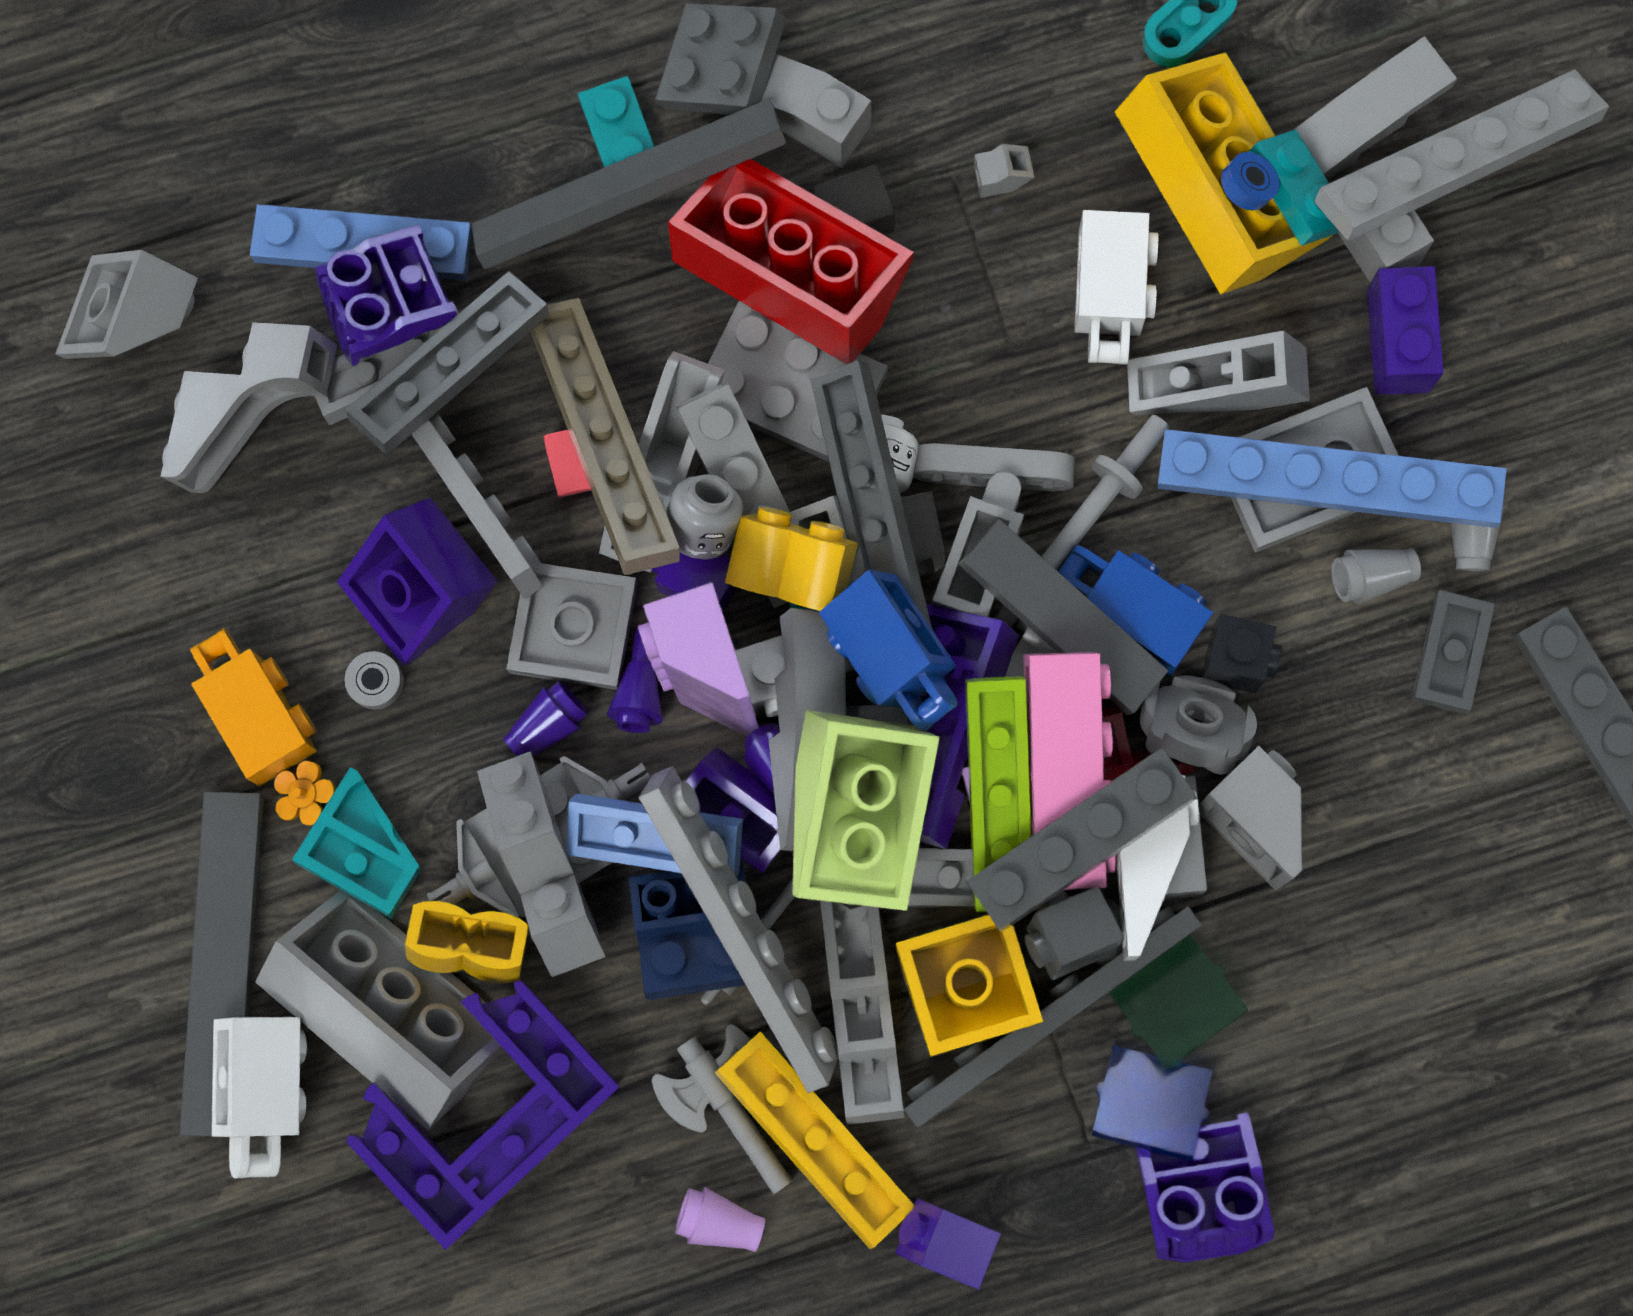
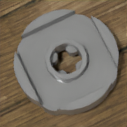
M1186 675L1174 677L1171 686H1163L1160 689L1159 682L1145 699L1140 713L1141 728L1147 736L1145 742L1147 750L1153 754L1160 748H1163L1170 759L1174 758L1183 763L1205 767L1216 774H1228L1233 771L1236 762L1247 755L1256 733L1257 720L1250 706L1248 705L1245 713L1240 706L1234 703L1236 697L1234 691L1210 679ZM1192 719H1198L1202 721V723L1196 722Z

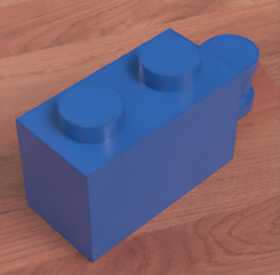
M1076 545L1058 570L1064 578L1168 670L1165 675L1169 678L1214 613L1205 607L1207 601L1201 594L1184 584H1178L1177 587H1174L1157 576L1160 572L1158 567L1137 553H1132L1128 557L1118 550L1111 562L1108 563L1088 549ZM1087 568L1100 576L1093 588L1080 581Z
M869 569L818 612L829 628L827 631L829 642L839 654L849 659L859 674L857 684L860 690L871 702L879 706L902 708L909 720L922 731H927L939 719L957 706L956 697L943 679L956 665L896 574ZM927 691L930 697L922 702L919 696Z

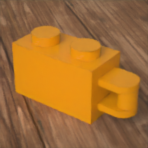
M225 628L190 648L195 661L204 674L203 677L191 683L246 779L260 787L275 778L281 771H287L318 752L309 736L317 731L299 703L293 707L290 706L282 692V689L289 685L288 681L272 657L264 661L250 648L241 653ZM228 653L231 660L215 669L211 662Z

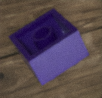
M431 498L385 514L337 581L338 585L403 666L414 661L470 617L498 582Z

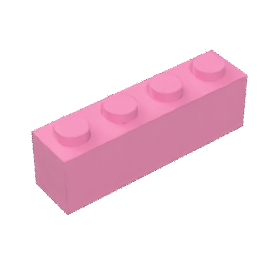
M1100 653L1023 654L1024 678L1026 679L1028 748H1031V755H1028L1031 837L1112 782L1111 780L1103 779V757H1111L1112 729L1110 722H1102L1101 699L1110 698L1111 676L1109 665L1100 664ZM1116 855L1066 889H1088L1096 886L1106 888V873L1115 872Z

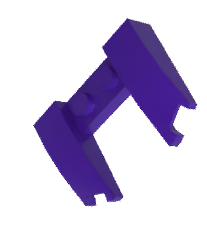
M926 604L932 630L956 665L955 668L944 676V680L956 697L957 706L927 730V732L938 736L939 742L920 842L947 849L965 796L956 789L968 755L965 679L1005 677L1019 635L1003 620ZM930 695L922 696V702L927 700Z
M522 980L513 982L517 994L482 1004L479 993L468 995L461 1001L465 1008L536 1085L457 1159L452 1161L375 1082L366 1089L363 1100L375 1104L363 1137L349 1134L346 1141L445 1250L619 1088V1083Z

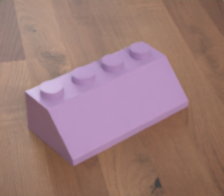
M709 583L643 605L648 623L639 625L638 629L647 657L651 661L663 691L674 689L680 704L747 737L755 729H758L751 699L713 584Z

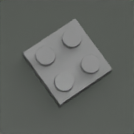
M541 563L532 570L543 587L526 599L520 594L506 670L509 674L617 690L624 665L638 585L637 579L635 577Z

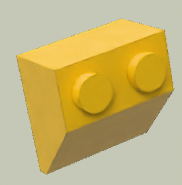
M986 915L896 943L897 955L930 1057L1043 1022L1013 925L1001 932L991 917Z

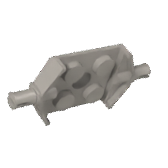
M563 756L560 758V764L541 775L565 847H567L569 800L575 794H583L625 801L643 790L651 778L642 762L616 780L610 779L606 781ZM487 808L466 821L462 819L456 821L459 872L455 874L456 878L433 892H429L427 894L429 900L455 905L466 897H469L471 900L478 897L503 913L513 915L519 919L526 917L520 894L499 853ZM569 855L579 883L613 863Z

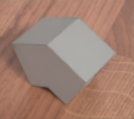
M1001 144L992 151L975 154L974 171L980 198L1014 192L1035 178L1028 146Z

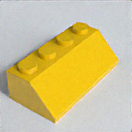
M1226 52L1146 75L1116 109L1115 114L1220 295L1264 279L1331 237L1328 236L1301 246L1273 198L1263 208L1252 211L1234 204L1224 192L1221 183L1223 169L1238 154L1248 152L1257 142L1275 136Z

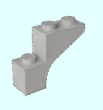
M252 322L249 340L243 350L241 375L184 371L180 391L177 393L174 402L175 414L169 440L163 451V467L160 477L191 493L208 492L269 412L280 404L295 398L327 396L337 344L311 326Z
M674 351L665 364L639 442V448L665 512L677 484L688 477H693L702 463L675 406L723 383L725 374L724 369ZM604 526L599 554L618 560L607 529ZM652 568V569L645 570V571L651 573V571L653 570V568Z
M531 751L477 771L499 853L520 894L531 937L551 977L606 957L594 916L580 887L569 855H566V847Z

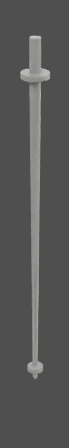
M1151 415L1116 461L1107 456L1099 455L1092 463L1093 470L1101 478L1100 482L1042 555V558L1054 569L1057 570L1118 493L1135 499L1143 490L1141 483L1133 474L1162 439L1165 429L1169 430V425L1163 419L1156 415ZM1004 605L994 619L1003 620L1011 628L1018 617ZM793 879L762 917L761 922L766 930L771 928L795 898L793 896ZM737 987L724 988L722 990L731 996ZM721 989L705 991L701 997V1002L704 1005L710 1004Z

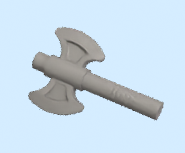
M728 1025L725 1028V1043L722 1053L718 1058L714 1059L709 1050L705 1051L696 1036L677 1048V1051L687 1064L685 1068L691 1076L686 1079H672L661 1074H655L652 1077V1086L659 1103L677 1123L699 1133H703L707 1129L704 1117L706 1105L710 1104L714 1111L718 1110L772 1193H777L790 1184L792 1179L776 1155L773 1154L772 1149H770V1146L760 1134V1131L739 1100L715 1074L750 1039L735 1025Z

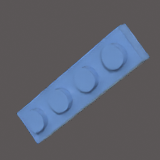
M257 204L249 256L254 263L315 268L328 263L329 259L340 251L353 250L366 239L419 225L423 233V241L438 278L467 281L473 232L469 222Z

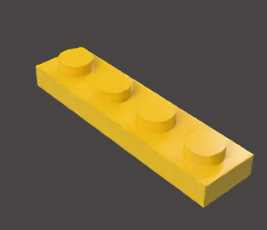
M761 1031L715 1072L718 1078L869 1249L876 1247L913 1210L914 1204L815 1092L808 1093L795 1070Z

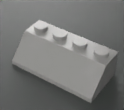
M340 890L276 940L255 982L295 1017H300V1021L368 1080L372 1083L375 1082L396 1104L425 1129L429 1130L464 1097L503 1048L461 1003L468 995L475 994L469 987L452 973L430 972L410 963L406 959L405 951L407 935L379 911ZM480 998L482 1004L486 1003L482 998Z

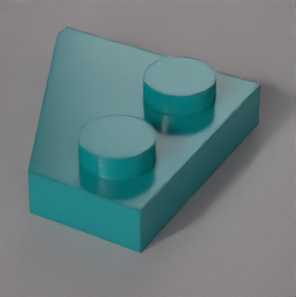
M351 767L292 858V861L299 867L391 919L422 871L358 771Z

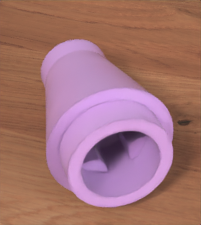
M704 1187L702 1192L689 1188L679 1212L675 1234L687 1237V1244L742 1248L756 1252L762 1238L766 1219L754 1215L707 1187Z

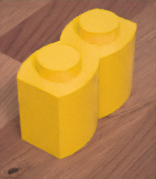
M759 507L757 514L742 516L737 527L725 583L754 593L777 597L784 601L821 611L848 588L858 543L843 538L844 528L812 521L810 529L790 523L792 514L768 507Z
M441 901L420 902L414 904L405 941L406 959L416 967L430 972L451 973L463 969L471 976L486 982H513L520 979L527 943L528 925L521 919L503 912L486 911L470 915L464 909L450 903Z

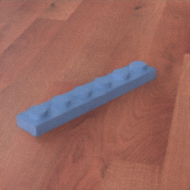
M1165 429L1157 489L1498 528L1501 524L1507 468Z

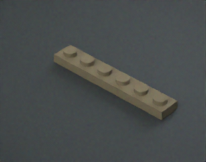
M575 298L548 304L549 316L530 333L624 575L680 562L679 544L580 299Z

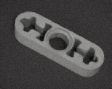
M938 443L918 445L913 477L923 482L987 487L993 475L999 472H1009L1019 479L1021 489L1064 491L1073 488L1075 458L1066 453Z

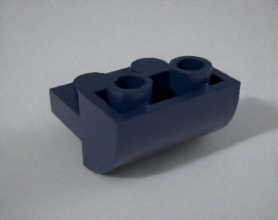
M740 860L739 874L736 878L738 881H743L747 884L743 861ZM666 871L628 877L634 929L638 938L643 988L647 1000L746 985L682 873Z

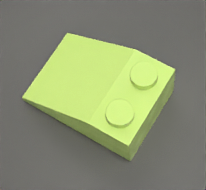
M806 710L795 768L793 896L796 898L907 911L939 742L938 736L922 731L914 725Z

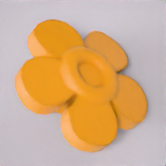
M302 761L297 767L296 774L285 770L276 776L274 781L275 790L278 793L288 795L282 797L276 803L275 809L280 818L292 821L299 816L303 824L308 826L315 824L323 811L322 805L318 802L328 803L336 790L335 784L331 780H320L322 771L319 764L312 761Z

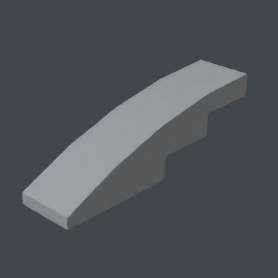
M1424 36L1329 102L1294 130L1298 131L1328 181L1356 163L1362 152L1402 127L1408 116L1451 89L1457 77Z
M790 608L780 616L785 671L774 678L780 733L769 740L780 850L794 851L795 768L806 710L846 716L844 657L829 642L827 637L829 628L818 613L819 611Z
M820 900L846 1123L851 1125L904 1118L879 908Z

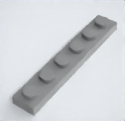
M1574 69L1321 187L1315 203L1343 237L1350 241L1602 121L1609 105Z
M673 766L653 774L638 797L806 1091L810 1093L828 1086L838 1060L837 1043L833 1034L827 1027H821L811 1010V999L807 988L800 979L793 978L784 962V953L778 937L773 931L765 929L757 915L752 891L745 882L738 881L728 864V853L723 840L716 832H710L699 813L698 797L692 786L686 781H681Z

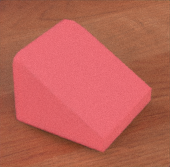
M568 429L544 435L543 439L558 497L590 491V485Z

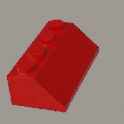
M752 159L709 176L668 222L672 261L845 364L853 362L882 328L914 259L913 251Z

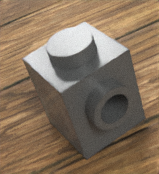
M1096 886L1071 898L1067 891H1062L1038 907V912L1034 914L1026 928L1028 935L1025 936V943L1036 966L1039 968L1045 966L1051 980H1055L1113 954L1125 938L1101 890Z

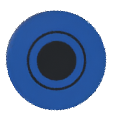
M1243 152L1238 154L1223 169L1221 174L1222 187L1228 198L1234 204L1246 210L1254 211L1263 208L1279 190V177L1276 170L1268 160L1256 153Z

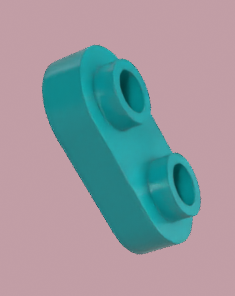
M1169 0L1147 21L1143 35V48L1146 55L1160 66L1176 67L1182 65L1229 24L1234 15L1237 0ZM1205 2L1211 3L1216 7V11L1213 13L1203 12L1199 5ZM1173 37L1177 40L1178 45L1169 48L1164 46L1160 39Z

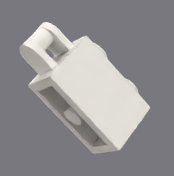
M1083 210L1078 241L1075 333H1089L1088 363L1127 364L1130 335L1140 336L1145 318H1154L1156 285H1147V266H1156L1158 233L1149 232V213ZM1099 334L1119 335V341L1099 340Z
M300 1017L214 1019L212 1137H230L229 1167L233 1178L277 1176L280 1168L281 1136L299 1135V1123L303 1121L306 1112L305 1093L302 1088H299L300 1064L304 1062L307 1052L306 1035L303 1030H300ZM250 1136H260V1153L250 1154Z

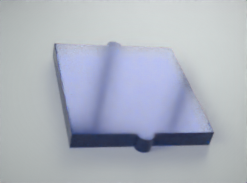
M1113 1046L1105 1081L1097 1085L1096 1094L1100 1097L1092 1136L1193 1161L1200 1125L1205 1123L1209 1116V1111L1204 1106L1212 1070Z

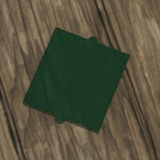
M1190 935L1109 992V996L1132 1024V1035L1145 1041L1166 1070L1173 1067L1248 1012V1008L1223 978V967L1214 966Z

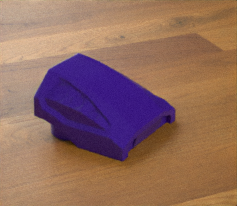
M419 225L366 239L353 250L340 251L334 254L328 263L315 267L316 279L326 313L342 352L352 366L358 365L361 358L403 344L424 332L441 328L457 315L454 303L449 302L431 262Z
M1249 1113L1237 1114L1236 1120L1160 1133L1146 1134L1145 1129L1133 1131L1135 1151L1149 1210L1157 1259L1187 1263L1245 1253L1273 1240L1274 1226Z

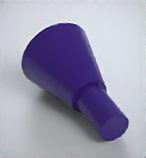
M639 629L635 630L631 662L628 663L607 711V716L617 722L619 729L631 733L649 732L651 726L658 725L663 721L657 675L653 670L651 661L647 657Z

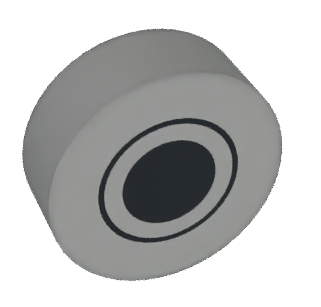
M377 651L358 655L351 661L345 673V687L348 694L359 705L368 709L377 710L390 706L398 699L404 685L403 673L398 664L388 655Z

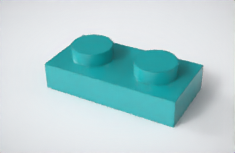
M628 76L577 93L604 168L654 147Z
M1293 130L1257 142L1248 152L1264 157L1276 170L1279 177V190L1273 197V200L1300 245L1303 246L1339 233L1338 229L1315 203L1319 189L1329 184L1298 131Z

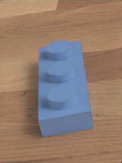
M575 794L569 800L566 855L681 873L642 803L583 794ZM699 812L710 832H716L723 840L728 853V864L737 877L740 869L743 819Z

